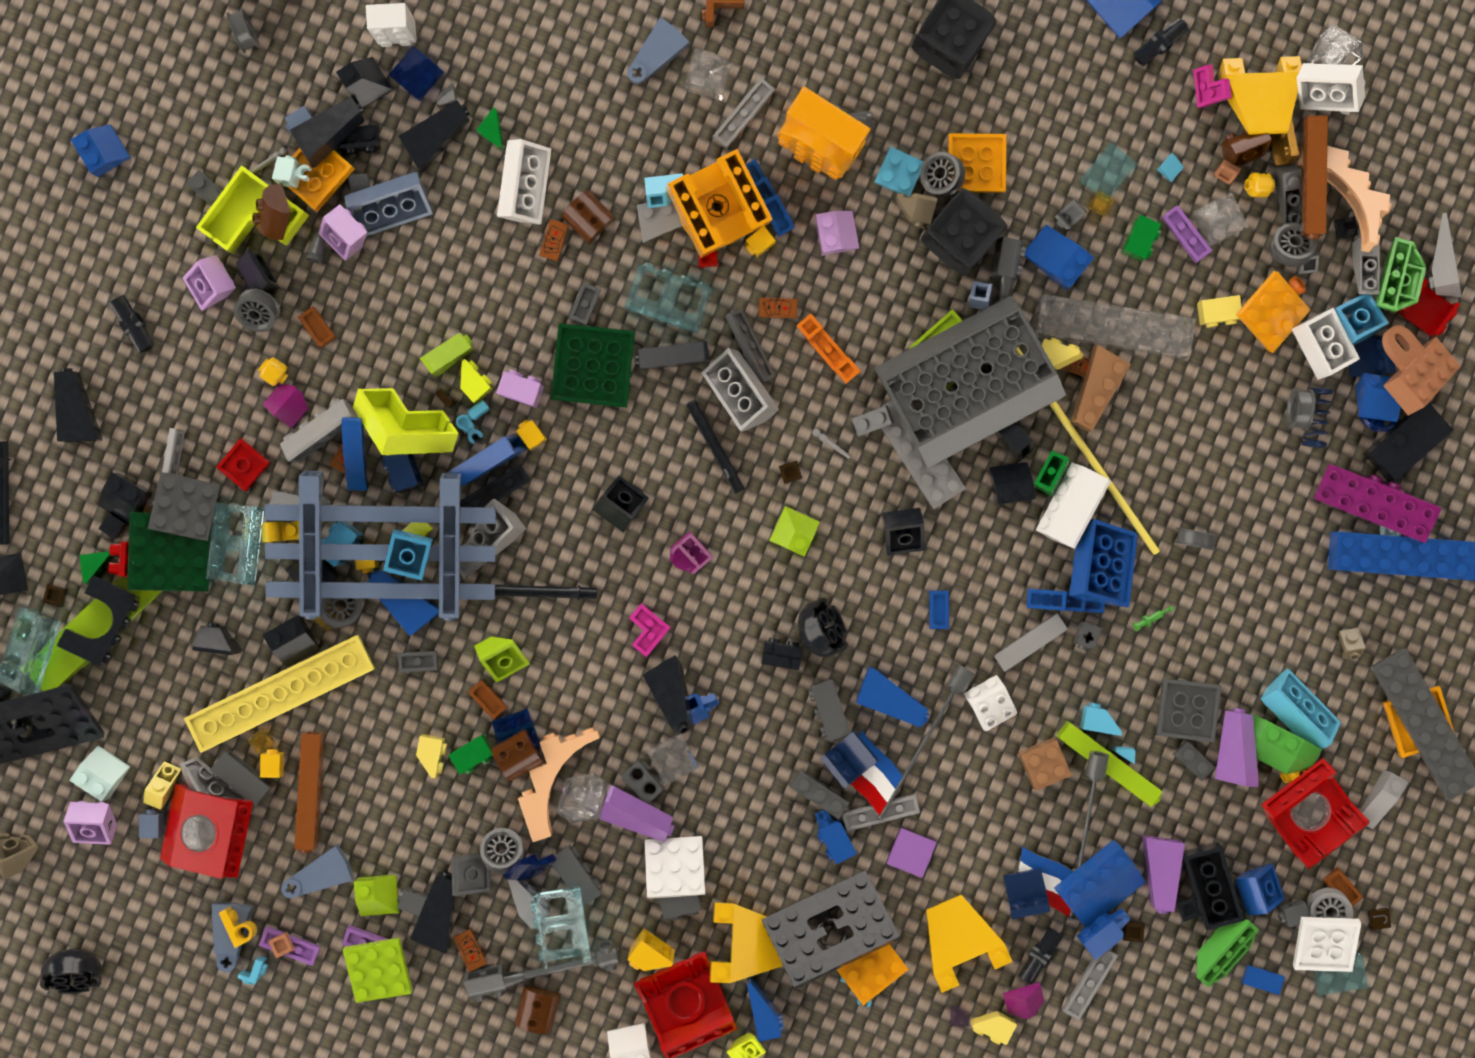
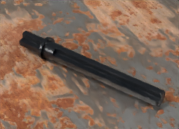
M696 400L688 402L686 407L726 477L724 479L728 480L735 494L741 492L745 488L737 475L738 471L734 470Z
M0 441V545L10 543L9 461L11 459H9L8 441Z
M496 584L495 596L577 598V600H580V598L597 599L598 588L581 587L580 585L578 587Z

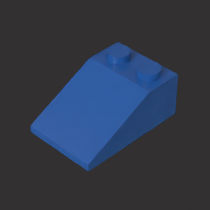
M1048 225L1044 226L1026 248L1024 255L1026 259L1064 290L1069 289L1094 259L1080 245Z
M752 976L748 977L747 987L758 1041L782 1037L781 1030H784L782 1013L777 1012V1007Z

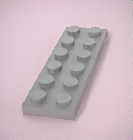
M889 401L883 405H888L894 424L881 429L932 509L937 508L965 490V486L947 459L927 468L894 403Z

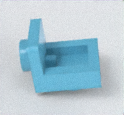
M260 955L255 960L252 971L242 970L237 978L242 979V982L245 984H256L267 971V957Z

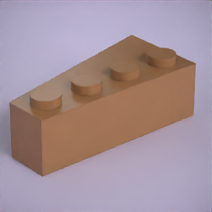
M1099 345L1093 346L1070 422L1086 432L1092 431L1131 364Z

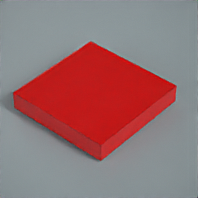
M240 438L216 468L243 491L247 492L271 462L243 438Z

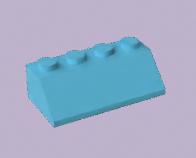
M1287 668L1266 688L1261 700L1293 734L1320 749H1324L1332 744L1341 722Z

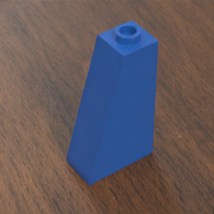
M518 433L508 435L450 470V473L461 474V487L527 451L528 448Z
M383 570L372 572L368 576L369 580L367 581L373 583H403ZM380 599L409 636L414 635L439 614V607L428 599Z
M868 666L855 700L856 703L920 728L923 724L927 723L929 718L927 708L876 669Z

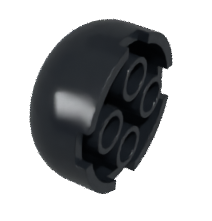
M820 598L807 604L801 610L798 617V631L802 642L810 652L820 657H831L846 650L848 643L845 641L844 633L847 630L839 611L834 605L830 606L826 598ZM830 622H835V625L825 629V626H828Z
M77 948L58 951L49 956L43 963L40 973V987L46 991L49 988L58 990V994L89 992V987H99L102 982V966L99 959L94 954ZM71 975L72 981H74V987L70 985Z

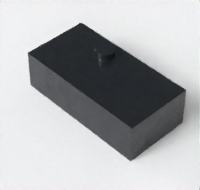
M1428 403L1424 408L1410 415L1406 414L1363 454L1387 482L1397 481L1448 436L1453 429L1436 409Z
M1216 842L1184 851L1183 860L1206 931L1244 921L1220 843Z

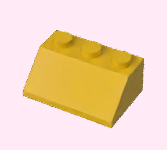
M643 928L630 947L628 961H630L629 964L634 969L639 970L640 968L643 971L671 967L674 962L675 949Z

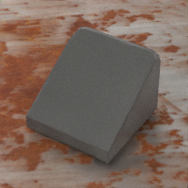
M454 82L437 96V105L450 104L456 101L457 94Z
M352 174L348 176L351 193L370 187V176L368 174Z
M1316 250L1308 263L1298 267V274L1318 273L1320 255Z

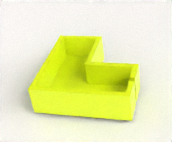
M241 165L196 228L222 248L234 254L254 227L252 214L258 213L256 210V199L262 198L264 189L269 185ZM288 199L287 202L291 214L284 239L278 240L286 246L309 217L306 212Z
M394 388L357 390L353 409L357 416L362 418L365 429L382 455L453 452L459 433L453 424L450 423L443 410L408 411Z

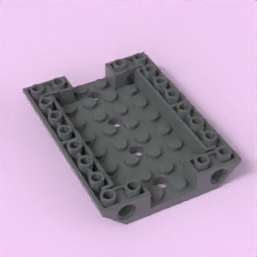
M1011 296L874 368L927 468L940 463L1066 396L1055 368L1022 309ZM1024 346L1027 349V353L1025 355H1018L1016 348ZM989 364L992 367V371L989 374H984L981 371L983 365ZM955 383L957 390L955 392L947 391V384ZM914 401H920L923 404V407L918 411L913 410L911 406Z

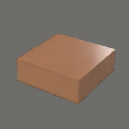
M1224 159L1213 176L1230 185L1241 169Z
M288 932L268 941L276 958L295 950Z

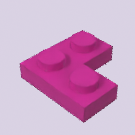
M1205 65L1193 70L1197 108H1204L1231 98L1229 79L1215 81L1213 65Z
M642 603L629 617L630 620L644 630L632 646L647 657L671 627Z

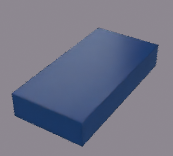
M948 590L929 591V629H949Z
M1246 964L1241 983L1279 995L1285 976Z

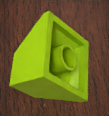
M785 506L769 541L805 557L820 522Z
M491 636L474 646L480 662L496 683L530 665L528 659L512 639Z
M397 874L358 877L354 881L355 902L360 916L400 913L398 909L399 902H397Z

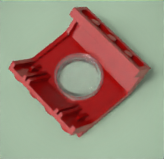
M1324 758L1261 804L1266 817L1295 857L1308 870L1370 824L1369 820L1350 801L1334 777L1337 773Z
M175 783L160 859L170 867L219 879L223 877L238 878L253 801L223 798L191 790L187 784Z

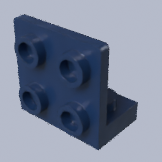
M1383 335L1370 337L1354 345L1360 359L1349 365L1350 377H1360L1363 373L1376 375L1396 373L1394 362L1383 348Z
M856 731L851 732L820 758L844 789L878 762V758Z
M1041 868L1005 874L1003 876L1012 919L1050 912Z

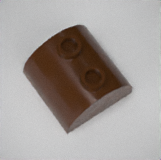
M1243 129V134L1236 136L1235 133L1227 135L1222 143L1224 159L1240 167L1264 157L1272 140L1269 133L1249 135Z
M273 184L264 189L261 199H256V210L258 213L252 214V222L264 236L275 240H283L291 212L282 184Z
M589 190L580 194L562 214V218L588 245L616 219Z
M526 729L491 748L497 765L509 782L543 763Z
M524 984L514 1024L520 1029L532 1033H551L561 993Z

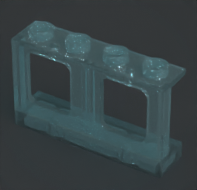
M644 262V265L639 264L624 306L625 310L698 334L700 323L712 293V288L709 287L710 284L703 281L698 283L692 282V278L685 275L675 276L672 271L662 269V271L654 269L655 266L650 263ZM645 272L666 278L658 301H652L638 295ZM681 284L702 290V295L694 314L674 307Z
M215 502L206 579L255 585L264 508ZM232 512L244 513L242 536L230 535L228 532L230 514ZM227 550L240 552L237 574L224 572L225 553Z
M19 607L0 665V683L20 694L30 695L39 692L61 622L37 614V609Z
M580 886L534 893V901H531L532 913H536V917L533 918L534 929L539 930V934H536L537 946L541 945L542 950H539L540 962L544 961L545 969H548L547 961L582 956L583 963L591 962ZM559 897L566 898L568 908L566 915L549 918L541 916L539 905L541 900ZM561 930L571 931L572 947L548 950L546 948L544 936L546 933Z

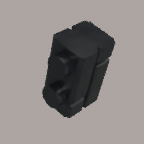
M769 638V641H764L761 664L794 670L800 669L803 647L799 646V642L788 641V644L780 643L781 639Z

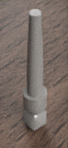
M284 147L281 148L279 152L273 153L270 158L263 161L250 172L254 174L275 161L277 157L288 154V150Z
M816 428L812 431V434L815 437H819L820 441L827 443L848 459L851 457L828 439L827 435L821 434L820 430Z

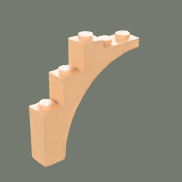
M1302 143L1298 148L1299 156L1295 162V165L1300 169H1303ZM1327 146V182L1340 192L1354 211L1361 233V251L1370 252L1379 243L1380 235L1378 234V229L1381 226L1382 218L1390 212V195L1369 190L1371 185L1369 173L1349 168V151Z
M592 727L583 730V734L576 737L575 734L565 736L564 741L561 740L560 734L550 733L543 736L544 739L540 741L546 763L543 762L529 771L535 791L533 789L521 792L522 795L518 798L532 842L550 837L553 834L549 819V800L556 775L573 753L584 745L600 738L598 729L593 730Z

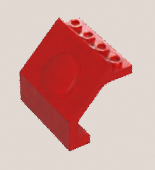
M705 951L694 954L691 958L679 961L671 967L661 969L657 973L643 977L634 983L656 1032L665 1058H675L738 1029L719 983L710 982V961Z

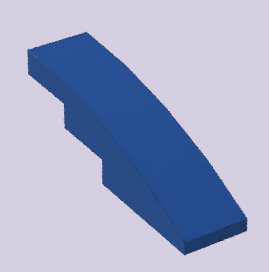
M756 159L745 164L773 219L770 224L778 237L795 228L780 198L775 193Z
M342 417V442L348 490L367 491L366 442L362 418Z
M1028 589L1027 608L1104 613L1105 604L1069 596L1070 591Z

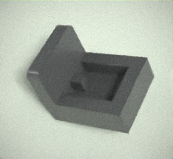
M1074 198L1055 216L1057 219L1056 223L1062 229L1069 230L1087 211Z

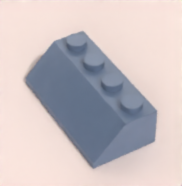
M417 171L344 196L346 209L351 212L357 222L365 226L367 231L366 237L433 214L425 188Z

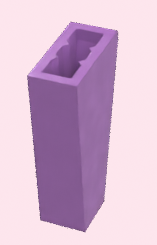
M1234 708V711L1225 710L1215 779L1242 786L1258 787L1253 715L1246 714L1245 709Z
M610 786L600 820L665 842L667 836L671 837L674 825H671L672 816L615 786Z
M1143 835L1142 842L1151 906L1156 909V912L1161 914H1168V911L1175 912L1185 843L1180 840Z

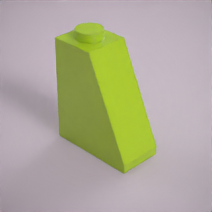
M459 332L422 356L420 360L432 375L439 377L474 350L471 346L473 341L467 334L463 336Z

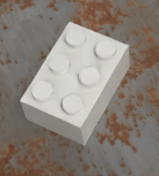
M405 3L366 5L367 29L378 45L382 47H390L392 44L410 46L411 43H417L415 18Z
M1303 63L1296 78L1300 109L1359 112L1365 99L1363 65Z
M1334 308L1324 311L1292 328L1318 380L1330 376L1360 359Z

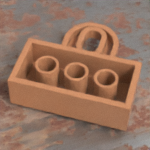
M1400 325L1391 327L1383 334V348L1389 358L1399 368L1383 386L1406 414L1410 415L1424 408L1461 366L1437 337L1421 345L1411 331ZM1395 338H1396V339L1400 342V344L1404 347V350H1403V349L1401 348V346L1397 343V341L1395 340Z

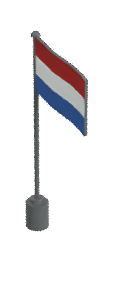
M958 664L947 683L950 685L949 690L952 692L903 775L893 762L869 740L862 730L859 736L878 758V762L853 781L851 785L869 801L879 814L877 815L878 820H884V814L954 694L959 695L960 692L964 694L975 673Z
M1090 751L1086 776L1093 782L1078 868L1083 862L1096 782L1105 779L1109 755L1099 751ZM1022 846L1018 872L1041 868L1049 906L1067 915L1069 921H1073L1075 918L1073 917V912L1054 887L1074 871L1057 861L1035 854Z

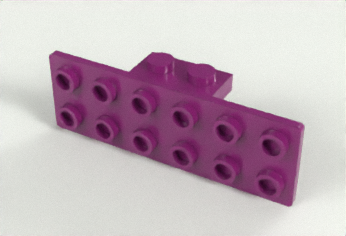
M1333 464L1328 465L1314 499L1425 543L1441 512V507L1404 493V489H1401L1402 486L1392 481L1390 484L1382 481L1383 478L1372 474L1371 476L1366 475V477H1363Z

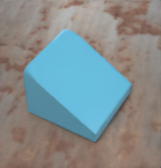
M1171 153L1157 171L1172 182L1184 166Z
M1112 747L1114 752L1135 764V750L1133 748Z

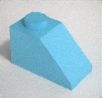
M1090 702L1089 706L1083 705L1080 728L1122 735L1121 730L1107 710L1101 708V704Z

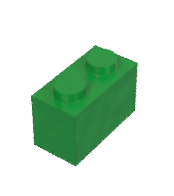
M1143 215L1136 217L1121 253L1141 262L1146 258H1150L1154 250L1151 246L1154 240L1157 241L1161 234V230H1159L1161 223Z
M1052 450L1034 483L1036 490L1054 497L1071 465L1070 459Z
M483 733L451 752L448 756L460 775L464 772L468 775L476 770L475 766L482 763L484 765L493 759L491 757L493 755L491 752L492 746Z

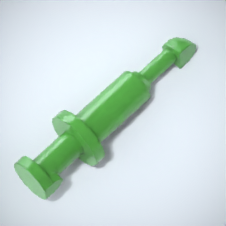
M1169 606L1163 611L1159 610L1149 616L1144 615L1142 616V621L1132 623L1135 631L1141 630L1143 626L1149 628L1151 623L1162 618L1163 614L1175 609Z

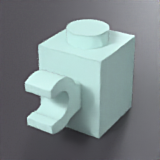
M286 155L285 158L277 157L272 179L276 183L282 184V186L298 188L300 179L303 181L310 180L308 176L304 175V172L312 171V168L306 164L301 165L292 156Z

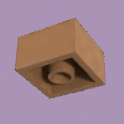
M1054 738L1018 752L1030 783L1036 791L1072 776L1060 746Z

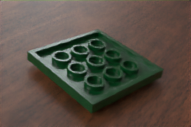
M558 323L551 400L627 408L635 331Z
M130 512L127 590L209 592L210 532L208 541L149 530L148 525L151 513Z

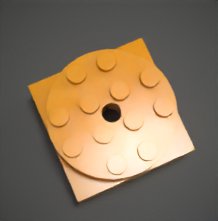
M803 86L787 111L785 123L778 132L777 137L779 139L778 144L795 154L794 158L800 163L806 162L811 165L810 169L814 172L820 173L821 171L832 179L837 180V178H842L846 171L850 170L865 146V139L871 128Z
M738 149L717 158L715 163L691 175L687 173L669 182L665 188L678 212L680 222L690 236L700 258L736 242L773 220ZM719 203L722 210L719 212L714 211L712 204Z

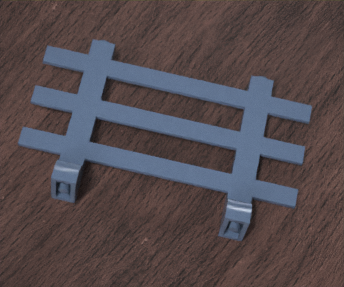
M303 471L299 475V505L265 504V520L299 521V543H265V559H299V582L266 581V597L300 598V616H305V619L311 620L320 617L322 614V598L439 599V618H443L446 621H453L455 618H459L460 599L495 600V584L460 583V561L495 562V546L460 545V523L496 524V508L460 507L461 474H441L440 507L322 505L324 471ZM322 521L440 523L439 545H431L428 561H439V583L322 582V560H386L389 544H322Z

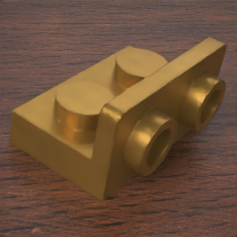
M1291 119L1288 133L1269 134L1272 139L1271 148L1276 167L1295 164L1299 156L1293 121Z

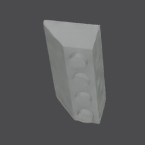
M731 348L726 349L701 372L740 432L766 422L779 410L740 351Z
M336 399L330 404L329 409L319 411L314 415V420L304 422L298 427L300 430L294 434L291 432L283 438L284 441L280 443V446L288 462H301L341 433L342 417L359 418L347 400Z

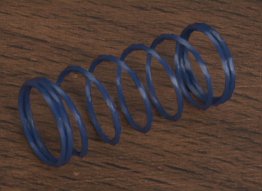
M1308 388L1312 389L1314 394L1327 395L1333 393L1331 389ZM1315 398L1317 401H1322L1315 402V404L1332 403L1331 401ZM1315 409V411H1320V412H1314V414H1330V413H1331L1330 411H1325V410H1320V409ZM1313 419V421L1318 422L1311 423V425L1329 424V422L1317 419ZM1309 428L1308 430L1320 433H1308L1302 436L1304 439L1310 440L1302 441V446L1327 447L1326 442L1309 439L1304 436L1328 434V432Z

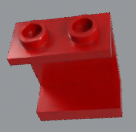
M1424 278L1418 302L1396 313L1429 337L1440 336L1446 330L1447 322L1457 315V309L1460 304L1458 302L1451 304L1440 295H1436V292L1427 287L1429 281Z

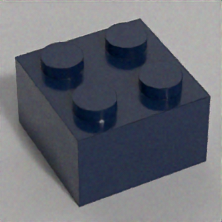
M413 454L383 455L382 465L384 470L389 472L390 479L388 481L392 490L395 489V492L404 493L424 486Z

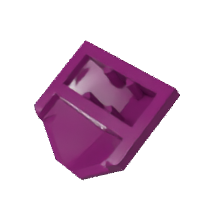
M278 384L262 404L275 417L292 429L309 410L303 393L294 385Z
M690 531L670 548V561L674 566L691 574H695L714 558Z
M1040 982L1003 993L1007 1012L1022 1019H1030L1035 1016L1044 1003Z

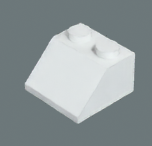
M645 1023L607 1031L610 1058H652Z

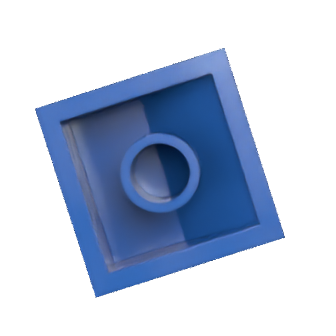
M110 124L88 129L71 139L87 169L96 177L102 176L131 158Z
M1363 373L1355 387L1358 417L1391 422L1398 421L1401 406L1383 386L1391 378L1390 376Z
M1273 863L1246 871L1235 879L1236 887L1240 892L1247 916L1268 914L1285 900Z

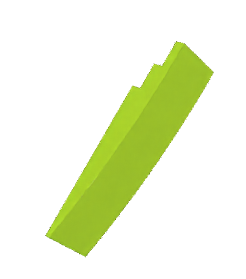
M119 577L112 584L140 597V605L137 611L132 612L130 616L132 621L162 591L127 590L128 578ZM95 598L21 668L23 672L42 691L61 687L65 682H68L89 661L56 646L65 628L74 630L91 639L99 638L105 635L111 628L113 615L110 608L104 602Z

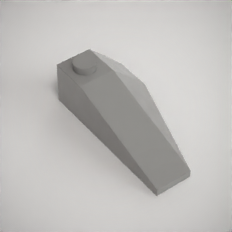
M1446 212L1442 213L1432 266L1433 277H1429L1431 289L1435 288L1436 295L1458 298L1462 296Z
M492 499L485 508H496V524L477 523L475 527H472L467 543L463 545L495 546L496 556L514 542L526 528L515 513L496 499ZM460 561V574L463 578H467L487 562Z
M195 757L179 765L188 788L191 790L223 798L243 799L239 793L236 794L231 791L225 781L222 782L216 779L210 770L211 768L200 758ZM200 815L211 837H215L216 831L212 821L206 816Z

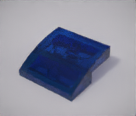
M412 46L389 73V76L414 98L421 101L443 75L444 71Z
M528 708L491 721L499 743L526 729L536 749L541 747Z
M533 854L520 860L503 877L508 880L533 878L544 872L557 859L554 854L538 860L536 855Z

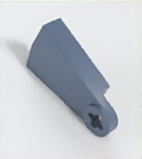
M660 17L633 63L628 68L629 80L634 84H641L650 76H654L690 46L689 41L677 28ZM640 69L642 76H641V77L637 76V77L634 78V77H633V76H634V72H633V71H634V70L638 71V70Z
M337 844L287 879L282 884L281 890L285 897L295 898L350 882L354 879V875L347 857L339 844ZM289 883H291L292 886L296 885L297 888L294 890L295 893H293V891H288L287 888L290 886Z
M215 902L212 904L214 954H216L217 967L222 972H230L237 966L242 945L234 948L219 912L231 906L232 910L237 912L239 918L237 921L240 924L250 920L253 906L236 902ZM245 927L242 928V933L244 935L246 934L247 928ZM227 957L229 961H232V964L228 965V967H226V963H223V960Z

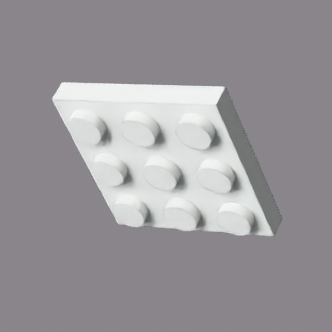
M702 836L666 838L665 842L656 839L645 840L647 899L705 895Z
M1301 917L1293 960L1294 969L1352 972L1361 928L1360 920Z

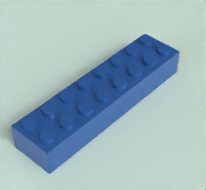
M1330 532L1328 570L1475 581V542L1428 538L1424 543L1414 538L1403 536Z

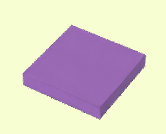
M900 827L886 863L923 878L937 842Z

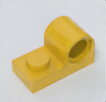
M299 521L290 523H261L262 542L299 540Z
M231 906L219 912L234 948L246 943L256 935L257 926L255 923L244 921L239 924L237 912L232 910ZM243 927L249 930V936H245L242 933Z

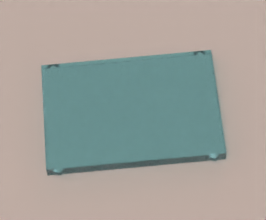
M1111 142L1084 176L1080 178V182L1106 202L1133 168L1136 167L1137 163Z
M1358 953L1355 955L1352 972L1314 971L1318 995L1368 988L1363 954Z

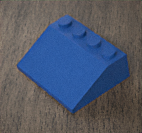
M1164 0L1086 1L1118 38L1121 39Z
M1091 519L1075 548L1069 596L1085 601L1128 608L1130 605L1138 533Z
M1112 840L1056 885L1054 889L1086 928L1099 916L1110 912L1146 883V881L1122 847Z

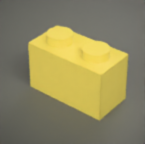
M1240 295L1198 302L1200 325H1206L1207 328L1217 327L1218 323L1225 322V325L1237 324V320L1240 319L1236 314L1242 308Z

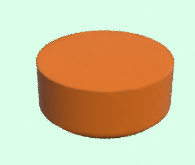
M1293 276L1288 280L1289 285L1298 295L1306 291L1303 281L1298 276Z

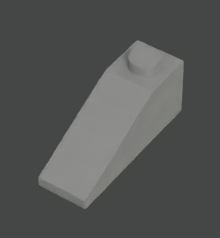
M1383 770L1360 810L1370 822L1367 825L1368 827L1374 829L1399 800L1409 782L1392 772Z

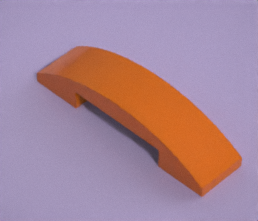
M811 313L796 325L811 346L845 384L861 372L825 332L821 324Z

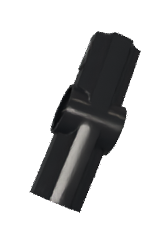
M1178 18L1164 30L1160 29L1149 38L1147 43L1133 53L1137 63L1144 67L1156 56L1165 53L1174 45V42L1188 33L1187 23Z
M121 295L109 302V305L119 319L121 329L130 337L138 353L150 350L154 343L145 329V322L134 311L125 295Z
M1049 927L1041 941L1029 953L1028 960L1018 976L1025 982L1033 984L1041 970L1052 959L1053 952L1064 936Z

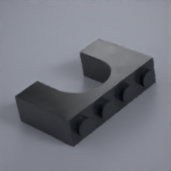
M93 576L84 593L104 602L110 608L113 615L111 628L105 635L94 639L65 628L56 646L93 664L104 667L105 664H109L113 656L111 652L114 647L120 644L122 631L126 630L130 625V616L132 612L137 611L140 605V597L108 581Z

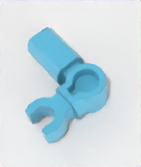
M483 399L467 411V415H460L456 419V425L464 433L467 432L468 439L472 444L475 443L472 438L474 433L478 434L481 438L483 437L482 432L474 428L475 425L472 420H478L490 410V407Z

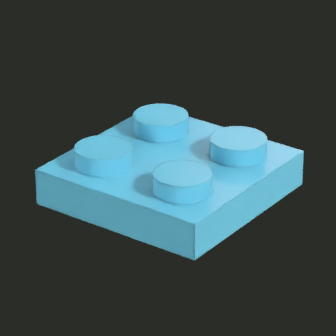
M890 147L874 183L898 194H906L905 197H909L920 175L924 161Z

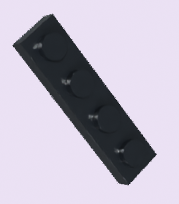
M520 464L460 500V507H485L492 499L501 500L531 482V479Z

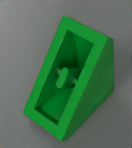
M492 108L476 131L481 137L501 151L504 150L499 112L496 108Z
M110 552L79 555L83 583L89 584L93 576L98 577L114 556H111Z

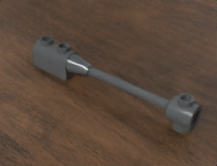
M1001 237L996 241L990 277L998 278L999 301L1009 296L1016 276L1020 277L1023 267L1018 265L1019 258L1024 257L1026 248L1021 246V240ZM988 364L987 369L982 370V372L989 374L992 371V367Z
M604 941L598 945L594 956L531 971L505 972L503 964L465 972L464 985L468 998H474L476 1002H480L486 999V995L492 993L494 997H501L508 988L535 977L597 964L600 968H605L606 971H614L617 965L620 964L617 946L613 945L612 941Z

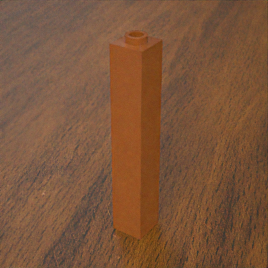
M1307 116L1303 120L1302 236H1308V239H1320V236L1326 234L1328 116Z
M304 732L301 734L294 849L300 850L301 853H311L312 850L314 851L318 847L325 733Z

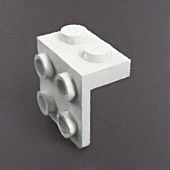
M997 675L964 693L984 731L992 729L1017 714V710L1006 687Z

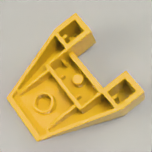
M1300 56L1280 57L1277 68L1272 73H1245L1242 58L1222 60L1218 78L1219 80L1229 79L1231 98L1227 100L1249 135L1288 133L1298 94L1296 78L1302 67Z
M962 895L926 909L931 968L942 993L959 986L952 967L987 952L995 970L1013 962L1002 939Z
M714 902L713 922L732 923L730 962L711 961L710 982L732 983L783 966L761 920L767 916L734 903Z

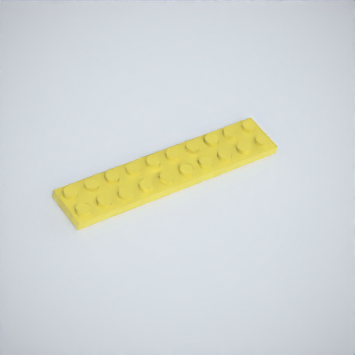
M358 634L184 718L200 753L356 679L374 670L375 667Z

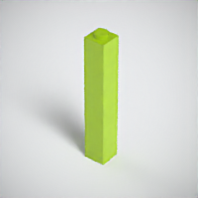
M1066 721L1057 733V738L1087 760L1090 751L1108 754L1106 774L1150 807L1156 805L1161 800L1163 791L1070 722Z

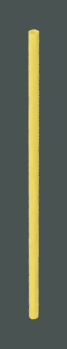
M1017 347L1016 353L1018 355H1024L1019 349V347ZM1058 403L1050 404V407L1095 472L1110 480ZM1111 481L1107 489L1152 554H1157L1160 550Z

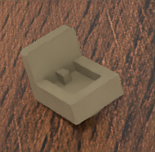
M1359 628L1339 631L1338 636L1344 650L1342 658L1350 660L1360 658L1366 647Z

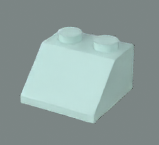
M97 746L79 765L69 781L103 802L110 799L130 769V766L102 747Z

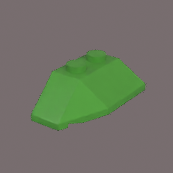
M1398 237L1393 239L1383 263L1379 281V295H1375L1377 307L1397 312L1418 302L1426 266L1414 242Z
M1250 713L1253 715L1256 757L1259 761L1285 774L1310 768L1315 764L1322 749Z
M1248 919L1217 928L1214 934L1197 952V978L1208 988L1213 983L1224 978L1251 948L1259 929Z

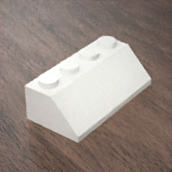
M523 139L507 140L497 217L517 222L541 224L551 148Z
M1071 463L1036 531L1051 540L1075 549L1111 480L1084 466Z

